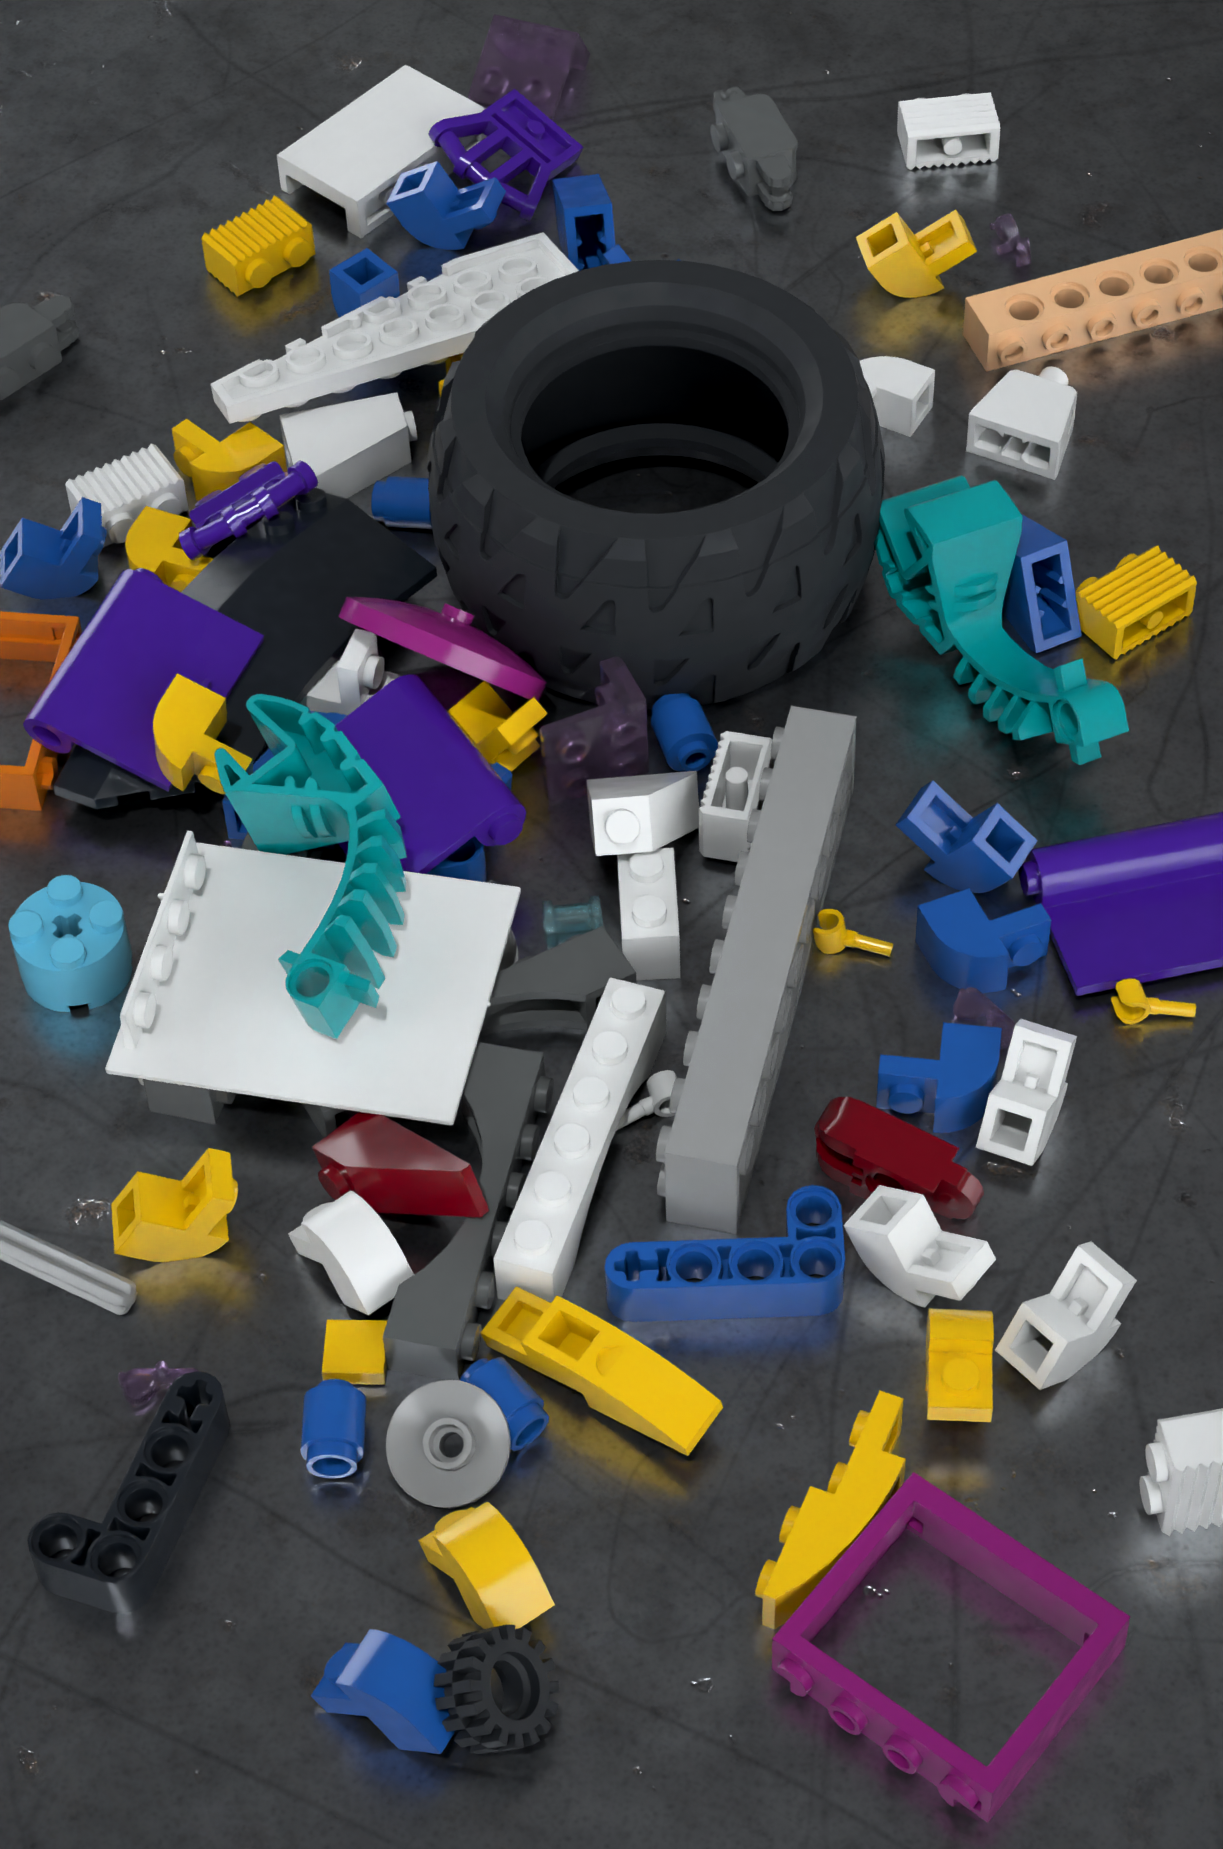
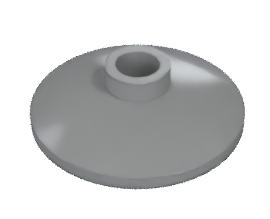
M459 1380L434 1381L410 1393L394 1412L386 1435L387 1461L397 1483L407 1494L419 1502L439 1508L465 1506L485 1496L503 1475L511 1449L509 1425L498 1403L481 1388ZM459 1434L463 1439V1450L458 1456L450 1458L444 1450L445 1441L449 1436Z

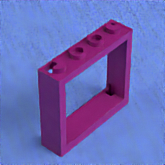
M913 1472L772 1638V1670L790 1682V1692L801 1697L808 1694L826 1707L831 1718L842 1729L853 1735L862 1733L881 1746L887 1759L898 1769L908 1774H914L916 1771L937 1786L938 1792L949 1805L954 1807L959 1802L988 1823L1125 1648L1130 1616ZM905 1529H908L1081 1646L988 1766L979 1762L810 1643Z

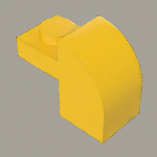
M956 209L915 235L896 212L856 237L866 266L879 284L889 293L905 298L928 296L944 289L939 275L977 252L967 225Z
M187 418L172 428L175 446L174 460L178 468L186 476L192 477L197 501L214 491H224L239 482V477L245 472L263 463L267 465L275 461L280 465L283 472H287L284 445L252 422L247 423L221 442Z
M145 506L132 524L125 540L130 569H147L156 574L164 584L179 592H182L213 558L201 556L196 560H192L184 552L179 541V533L192 527L191 519Z
M178 673L158 703L154 714L153 732L157 762L164 776L181 791L185 790L193 775L196 774L200 782L216 793L225 794L219 778L214 755L215 751L219 748L225 749L249 775L253 773V759L216 740L227 722L226 698Z
M482 681L447 711L489 764L497 762L511 772L541 746L535 739L539 735L532 727L548 714L534 697L515 712H512L486 681Z
M208 1148L181 1181L137 1171L111 1203L114 1254L163 1263L203 1257L222 1247L229 1240L226 1214L232 1211L238 1195V1184L232 1176L230 1152Z
M928 1309L925 1373L927 1420L991 1422L993 1411L992 1353L994 1344L992 1311Z
M485 1502L476 1509L470 1507L467 1510H458L447 1514L436 1523L434 1531L418 1540L428 1562L454 1579L474 1622L484 1629L502 1625H515V1629L521 1628L555 1605L527 1548L509 1522L489 1502Z

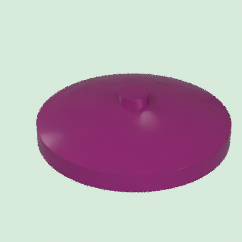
M346 597L338 616L385 639L528 699L534 697L539 702L547 683L526 661L508 647L483 631L472 627L474 615L446 603L441 613L429 608L401 601L370 597Z

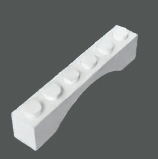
M609 978L494 1256L498 1299L506 1300L516 1286L550 1303L556 1296L562 1298L575 1265L590 1202L610 1143L629 1102L640 1085L649 1077L666 1035L664 990Z

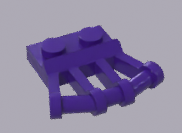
M515 88L481 113L440 120L431 127L428 133L434 145L442 147L454 165L453 172L462 180L468 178L471 182L477 184L496 177L506 191L501 203L519 211L518 217L528 222L537 208L545 185L548 186L555 176L577 161L584 148ZM478 134L487 136L468 151H466L458 139ZM500 149L512 157L491 173L481 165L483 161ZM525 169L534 176L528 195L506 184Z
M299 460L289 467L287 472H283L280 465L272 461L267 465L263 463L248 470L239 477V482L224 491L217 490L199 500L195 504L196 508L192 509L189 513V517L195 527L192 526L179 533V541L184 552L190 559L196 560L207 554L211 546L231 535H234L237 539L248 531L245 527L261 517L266 516L267 519H270L279 513L277 508L293 496L307 494L318 486V480L314 471L306 462Z

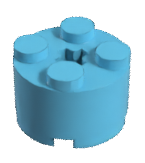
M72 875L57 876L48 883L47 887L29 896L9 920L8 927L21 979L28 995L39 1005L58 1012H70L69 1006L88 1004L89 1009H93L113 1000L128 984L132 973V949L125 917L120 903L107 890L94 884L80 882Z

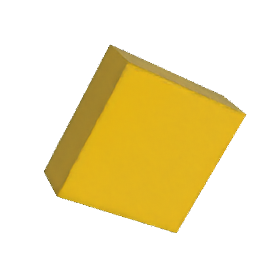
M327 1320L322 1363L323 1381L341 1379L351 1384L385 1385L387 1363L383 1334L388 1320Z

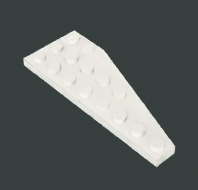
M544 232L455 258L441 265L442 274L427 282L426 278L419 276L408 282V292L397 298L381 296L322 326L323 336L307 344L305 340L299 338L285 345L286 355L274 361L258 359L211 383L214 402L229 424L237 421L249 422L259 418L261 414L283 407H299L310 399L329 393L348 392L356 385L375 379L394 378L400 375L402 371L421 365L440 364L446 361L448 357L464 353L474 339L475 332L508 304L530 290L579 270Z

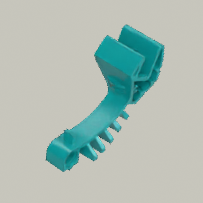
M961 475L882 500L879 517L880 526L874 545L879 565L883 567L882 576L889 596L896 600V605L913 624L919 626L921 634L940 655L957 649L960 651L963 657L955 669L953 678L959 685L973 682L968 691V698L974 704L986 702L983 706V717L989 722L998 720V729L1005 734L1012 733L1015 740H1023L1054 732L1057 743L1069 745L1071 760L1078 765L1101 758L1100 741L1129 731L1124 702L1117 688L1107 681L1087 679L1083 658L1054 669L1043 665L1027 654L1011 639L1002 627L1003 600L1022 532L1023 516L999 482L993 480L970 487L966 478Z
M256 694L247 700L246 707L274 757L249 775L225 749H217L214 755L224 792L257 849L262 852L286 855L349 841L348 854L341 881L318 928L300 954L287 950L278 959L287 974L285 979L286 990L307 1025L319 1033L337 1039L360 1003L377 1008L380 996L375 988L379 989L386 978L373 950L383 956L394 958L397 944L389 924L403 925L405 917L396 892H406V878L400 859L407 858L406 847L401 828L396 822L401 816L382 781L366 761L361 759L357 750L343 732L338 731L330 720L316 711L311 713L308 707L295 701L277 696Z

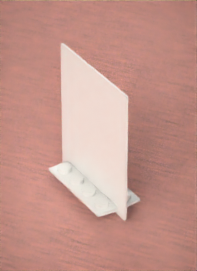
M187 830L165 893L158 894L161 904L120 1013L121 1026L105 1067L106 1073L138 1078L141 1085H144L143 1079L453 1125L487 1007L491 1005L489 1000L521 894L520 887L403 871L406 878V892H396L405 914L403 925L389 924L397 944L394 958L383 956L373 950L386 978L379 989L375 988L380 996L377 1008L360 1003L339 1037L335 1039L319 1033L307 1025L286 990L285 979L287 974L278 959L287 950L298 954L302 952L333 900L343 875L345 863L196 843L193 831Z

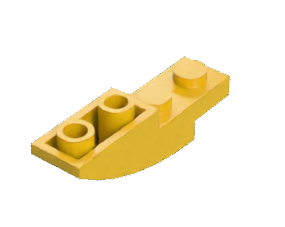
M516 1286L480 1332L488 1347L582 1393L590 1408L687 1456L723 1409L721 1400L668 1360L612 1324L559 1296H556L550 1303Z
M879 1390L871 1411L860 1410L849 1439V1446L854 1447L848 1464L840 1461L836 1464L827 1492L810 1486L801 1508L793 1505L789 1508L779 1535V1542L783 1543L784 1547L777 1562L770 1559L765 1562L755 1590V1596L763 1599L762 1625L776 1629L785 1624L903 1485L906 1459L892 1454V1451L901 1432L904 1398Z

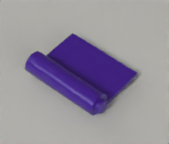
M147 569L123 570L24 720V729L35 741L52 751L68 753L74 744H77L169 792L173 784L164 776L157 762L153 732L154 714L164 693L178 673L227 699L262 644L264 635L164 584L156 574Z
M407 674L394 679L335 725L337 730L342 731L354 746L361 759L366 761L382 781L401 816L396 822L401 828L406 847L407 858L400 859L403 871L427 874L474 836L485 846L506 845L515 840L521 833L526 818L525 807L418 676ZM349 841L338 843L344 852L348 854Z
M1223 812L1035 848L1030 851L1026 857V862H1023L1018 869L1023 893L1026 896L1033 895L1036 905L1041 903L1051 918L1050 936L1077 996L1114 989L1117 982L1128 978L1144 983L1223 967Z

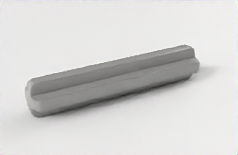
M0 1220V1260L117 1315H125L130 1310L132 1304L135 1303L138 1292L133 1281Z

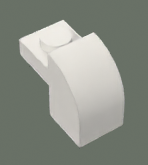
M879 356L860 360L864 378L873 398L879 425L911 437L933 407L935 370L898 357Z
M355 629L340 661L337 660L310 689L301 703L308 707L310 711L335 712L349 715L389 682L400 677V674L384 671V658L378 656L376 634Z
M1020 1019L1015 1024L1001 1080L989 1093L976 1148L1030 1166L1034 1165L1043 1152L1059 1115L1068 1086L1065 1080L1077 1036L1024 1019Z
M879 1185L843 1225L856 1251L868 1269L891 1291L903 1299L924 1308L935 1295L961 1301L996 1260L987 1241L942 1231L923 1194Z
M351 1190L334 1202L324 1203L310 1210L303 1217L302 1225L288 1233L298 1254L323 1264L343 1304L364 1314H371L395 1298L399 1284L414 1275L400 1246L386 1224L362 1197Z
M1092 1241L1078 1245L1051 1292L1022 1302L995 1351L1039 1390L1063 1382L1097 1356L1114 1336L1121 1325L1115 1316L1137 1280Z

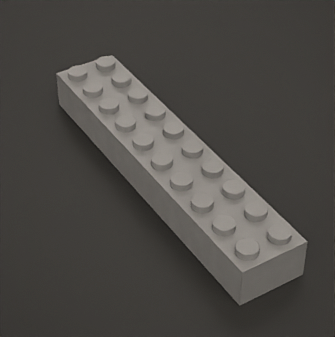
M791 706L785 728L776 726L771 744V759L775 760L773 768L765 767L763 769L759 787V800L764 801L762 810L752 809L748 823L747 842L752 843L749 853L741 851L737 860L735 885L740 886L738 895L727 896L722 919V928L727 930L725 940H715L710 958L709 972L710 974H715L712 986L702 985L698 998L696 1017L702 1020L699 1032L690 1030L686 1039L683 1065L689 1066L686 1078H676L672 1088L670 1113L675 1114L672 1127L662 1126L658 1138L656 1161L662 1162L658 1178L657 1195L666 1197V1221L737 1234L814 942L813 928L818 927V913L823 908L854 789L857 716Z

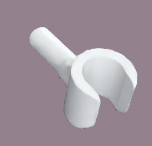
M660 1071L648 1079L649 1097L640 1100L639 1103L625 1110L616 1131L654 1112L660 1117L675 1116V1114L670 1113L671 1093L674 1081L677 1078L674 1071Z

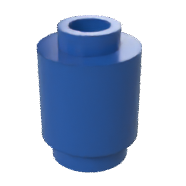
M389 476L386 481H376L371 500L373 519L384 522L387 527L433 530L428 492L429 478Z
M687 693L664 695L655 702L652 707L651 727L668 765L672 769L681 772L698 771L708 765L716 755L718 742L700 703L696 699L691 698Z
M498 1357L490 1361L487 1358H482L473 1363L461 1376L460 1381L481 1388L501 1407L510 1429L511 1450L518 1451L526 1447L547 1426L549 1415L543 1409L544 1400L504 1358Z
M341 1379L324 1380L316 1387L308 1390L304 1395L301 1455L306 1460L307 1470L318 1477L337 1479L350 1476L355 1473L357 1462L364 1456L367 1400L366 1396L360 1390L354 1388L348 1381Z

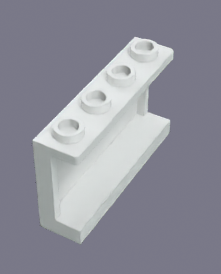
M404 65L277 154L281 190L291 194L302 185H305L342 206L346 211L348 231L359 238H363L394 215L386 202L401 173L436 161L441 164L448 175L453 172L454 165L442 147L435 146L428 135L431 127L440 120L481 113L486 108L410 66ZM478 134L458 139L466 151H468L487 136Z

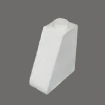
M397 392L279 415L288 466L291 467L299 460L306 462L317 477L318 486L315 488L322 489L325 493L349 498L376 481L411 463L409 442L417 440L416 424L412 411L403 412Z
M696 771L586 780L590 833L596 856L652 852L699 828V798Z

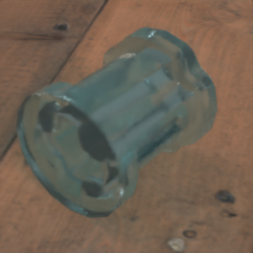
M599 895L590 896L588 902L554 906L551 900L542 901L543 927L547 950L564 943L574 935L585 934L603 926ZM584 922L580 924L561 925L566 923Z

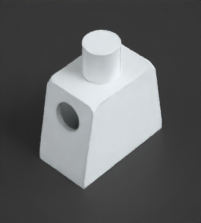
M1052 366L1044 368L1039 376L1020 370L1009 371L969 413L966 451L1055 480L1073 430L1077 391L1073 387L1068 386L1067 375L1061 369Z

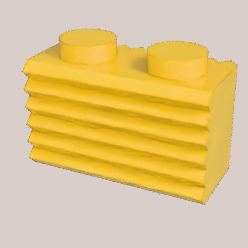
M275 195L271 201L266 199L263 205L258 204L256 209L250 208L248 213L243 212L240 217L235 216L233 221L227 220L225 226L220 224L217 230L212 228L209 234L204 232L201 238L205 266L208 273H212L214 278L217 277L220 283L223 282L225 288L228 287L231 292L234 291L236 297L253 288L264 287L271 278L291 267L304 265L310 257L316 254L312 224Z
M1154 546L1138 556L1136 554H1129L1111 572L1099 579L1089 577L1077 588L1075 594L1081 631L1113 659L1117 660L1121 654L1125 655L1129 649L1133 650L1137 644L1141 645L1144 640L1149 641L1153 635L1157 636L1161 630L1165 631L1168 626L1173 627L1176 621L1181 622L1184 616L1189 617L1193 612L1197 581L1194 575H1189L1187 569L1182 570L1180 563L1175 564L1173 557L1168 558L1166 552H1161L1159 546Z

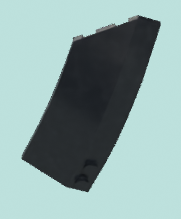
M314 488L307 494L295 495L294 498L278 508L279 513L272 518L267 519L264 516L259 523L247 530V533L238 537L215 557L181 592L264 635L262 644L226 699L227 722L216 738L217 741L252 758L253 765L268 745L246 707L247 700L256 694L277 696L297 703L303 700L310 689L344 653L355 629L365 630L338 617L346 597L382 598L405 602L437 577V569L433 564L347 498L325 493L324 490ZM76 745L53 787L55 795L98 809L118 805L117 796L149 791L151 799L193 793L195 792L194 783L200 782L198 775L194 774L184 791L173 785L169 792L91 751Z

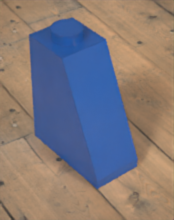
M600 175L552 179L556 225L562 253L579 271L602 266L603 254L616 246L612 202Z
M1022 514V532L1003 600L1002 613L1030 650L1034 653H1039L1081 637L1082 633L1067 540Z

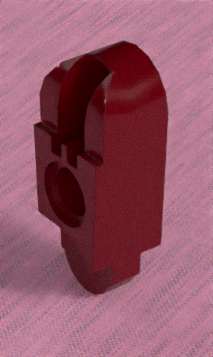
M836 1097L830 1100L814 1127L816 1157L822 1171L831 1179L849 1186V1192L867 1200L876 1188L882 1185L923 1194L933 1212L949 1219H966L972 1216L984 1195V1190L979 1180L968 1172L967 1168L952 1162L959 1151V1147L861 1100L851 1097Z

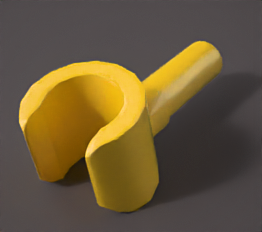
M823 909L819 911L818 919L822 929L813 928L815 943L821 952L836 954L847 946L888 957L891 956L894 943L858 934L859 932L846 929L844 917L838 910Z
M1128 978L1117 982L1115 987L1119 996L1111 997L1117 1017L1123 1023L1129 1025L1143 1021L1149 1014L1194 1018L1196 1014L1195 1003L1146 997L1140 981Z

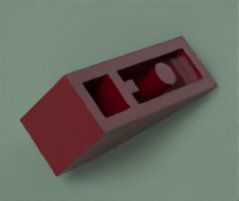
M359 1112L312 1146L322 1168L318 1172L319 1181L326 1192L335 1200L351 1190L362 1197L377 1213L480 1218L489 1211L469 1163L383 1115Z

